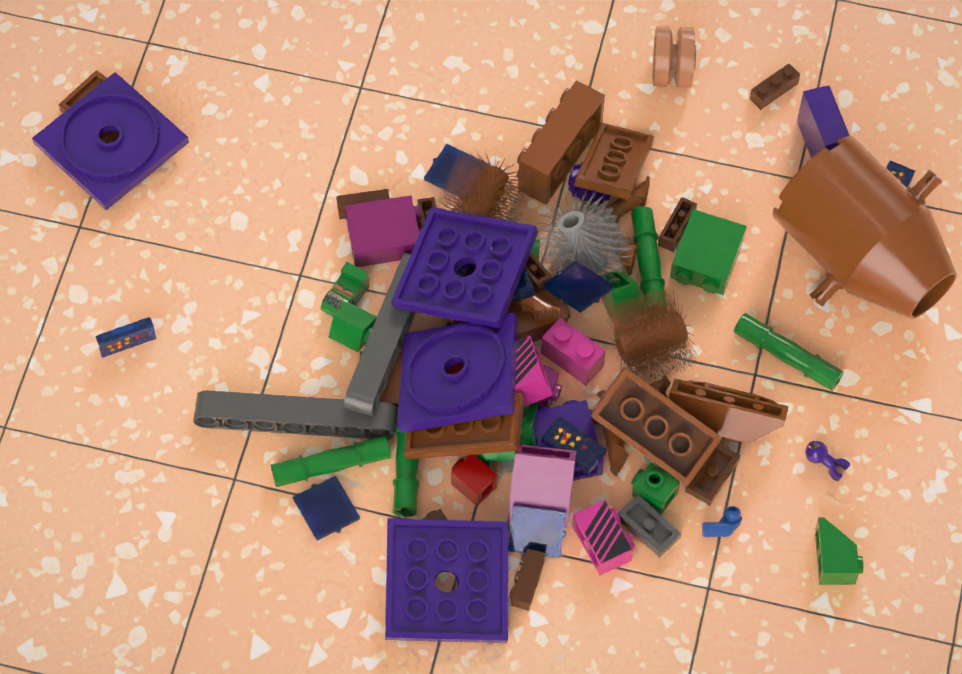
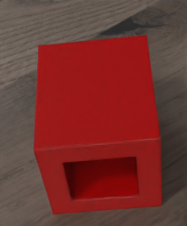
M474 454L469 455L465 459H459L451 469V485L477 507L497 488L498 475Z

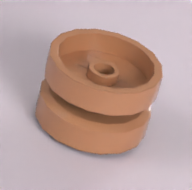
M656 26L653 48V86L667 87L671 79V70H674L676 86L691 88L693 73L696 67L694 27H680L677 31L676 44H673V32L670 26Z

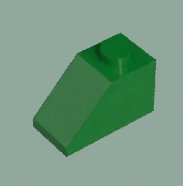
M620 269L608 272L610 273L608 275L603 274V277L599 275L600 279L598 276L597 279L593 277L603 304L612 318L613 315L615 317L614 311L617 316L615 307L619 308L621 315L622 312L624 314V302L627 312L629 311L627 307L629 303L632 311L633 308L635 312L636 309L638 311L637 305L640 310L638 301H640L641 295L638 283L624 272H618Z
M818 517L815 527L819 585H855L859 574H863V556H858L857 545L826 518Z

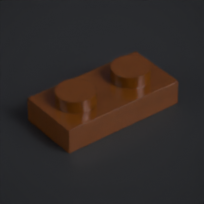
M718 444L689 485L685 487V492L711 506L740 461L741 455Z

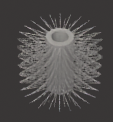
M591 199L584 206L583 213L582 210L580 211L582 201H580L579 208L577 206V211H574L575 202L573 200V211L572 209L570 211L568 206V210L566 209L567 213L565 214L563 211L564 215H559L560 219L548 216V218L557 220L558 223H538L558 227V229H549L553 231L540 229L542 232H552V234H549L551 236L542 237L545 240L548 239L547 241L552 240L547 242L548 244L544 245V248H554L552 251L547 252L546 258L550 257L551 254L557 255L552 258V262L549 261V263H552L550 271H556L553 279L558 278L556 273L559 270L565 269L566 271L560 275L563 278L566 274L571 273L570 275L572 276L569 277L568 285L574 275L580 273L578 281L573 288L575 289L580 282L579 280H582L585 275L584 284L586 285L588 276H591L592 281V276L594 277V275H596V279L597 276L600 279L599 273L603 277L602 271L607 274L608 272L604 270L606 267L617 271V269L611 268L607 264H624L611 261L626 258V256L612 255L616 253L614 251H617V249L625 252L620 247H613L616 246V243L622 244L616 239H611L616 234L622 239L624 232L622 231L621 234L620 231V235L618 234L622 226L619 223V228L616 232L610 231L617 216L615 218V215H613L615 219L613 223H605L606 220L610 219L609 213L604 217L600 216L605 211L604 208L607 202L605 205L602 204L604 207L596 214L593 213L596 210V206L592 207L585 214ZM554 263H561L560 265H558V269L556 267H552Z

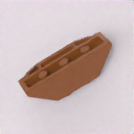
M674 379L669 393L671 401L721 437L728 438L730 441L737 443H751L783 427L789 406L778 404L760 395L701 381Z

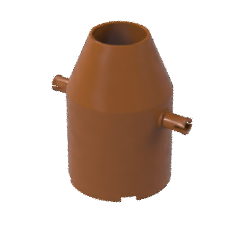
M847 136L838 139L837 143L839 145L830 151L825 147L793 176L778 197L782 203L779 209L777 207L773 208V218L827 271L825 280L809 294L812 299H816L815 302L821 307L839 289L843 290L844 288L851 295L908 318L915 319L931 309L949 291L957 278V272L932 212L924 205L926 203L925 199L943 181L929 169L912 188L908 187L907 189L855 137Z

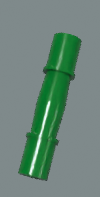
M638 207L632 210L631 218L634 232L633 242L637 246L638 266L642 280L639 285L642 290L644 303H648L646 298L648 296L650 306L649 297H653L654 304L656 305L653 295L655 294L656 299L659 298V295V303L657 302L659 307V304L661 305L660 300L665 303L666 295L664 292L665 280L661 275L660 256L656 242L658 240V233L656 232L654 213L650 207Z
M747 313L740 317L733 330L735 334L754 344L759 350L763 348L782 362L803 372L804 377L811 378L831 391L836 388L844 374L843 370L822 359L820 355H813L794 341L774 332L773 327L763 324Z
M397 427L395 430V435L398 439L396 448V478L393 480V513L401 517H411L417 513V495L420 483L417 480L419 459L408 460L404 456L407 432L401 433Z
M381 436L361 442L355 441L353 445L326 450L307 457L300 455L298 458L270 464L275 486L280 487L303 480L306 482L310 477L335 473L357 465L363 467L366 464L390 459L391 454L386 436Z

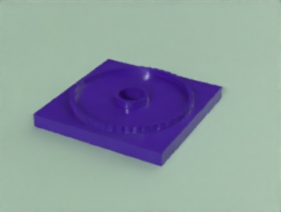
M116 72L32 137L34 145L105 210L109 209L189 143V138ZM108 131L119 133L118 139L112 143H104L100 140V137Z
M431 207L391 300L393 308L500 329L538 235L537 227ZM472 264L476 266L475 271L469 276L461 277L457 275L458 270L463 265Z
M514 313L505 315L500 329L463 322L404 334L397 427L401 433L514 413L518 319ZM464 363V367L460 372L447 374L453 365Z
M388 518L385 640L507 643L508 522ZM443 572L453 574L457 579L456 589L452 592L439 590L435 584L436 577Z

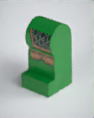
M346 262L341 269V275L324 296L320 310L333 317L347 302L356 306L370 287L368 273Z

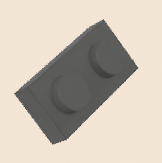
M639 495L618 512L621 523L659 558L681 538V533Z

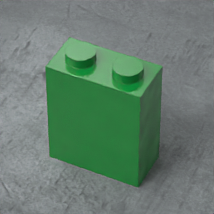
M693 209L673 259L670 278L683 285L690 284L700 287L708 293L724 295L744 242L747 226Z

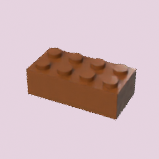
M577 80L570 89L566 88L563 91L557 108H552L549 111L545 125L542 129L537 128L532 136L528 149L523 148L517 158L519 172H517L516 176H518V181H522L518 182V184H524L522 186H525L518 187L524 189L523 191L518 189L519 191H525L526 195L546 205L596 135L600 124L603 123L605 94Z
M626 367L621 369L589 414L686 486L689 485L722 439L719 434Z

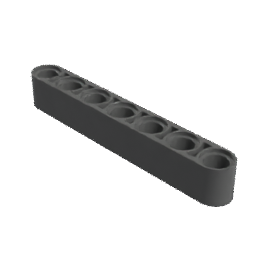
M405 252L400 260L353 374L344 400V409L374 416L402 349L404 334L408 333L416 312L393 308L391 303L410 258V253Z
M203 390L198 392L196 396L193 422L199 427L211 429L361 439L386 436L388 440L392 439L395 435L397 407L391 403L380 402L375 415L370 416L344 409L345 399Z

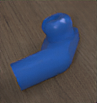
M730 506L726 508L725 515L719 522H702V537H729L742 522L740 509Z

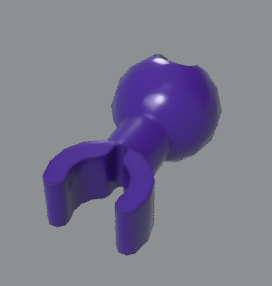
M812 441L805 448V455L809 462L825 465L829 468L830 477L835 481H839L842 477V474L836 469L837 466L842 467L844 470L850 467V463L842 458L835 459L828 454L827 446L821 441Z

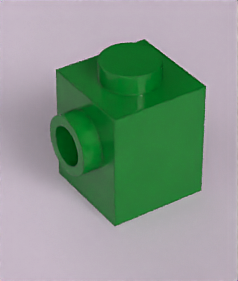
M347 302L334 314L328 337L359 352L366 345L377 316Z
M650 462L645 470L639 469L631 481V484H633L632 497L641 496L662 515L678 495L680 481Z

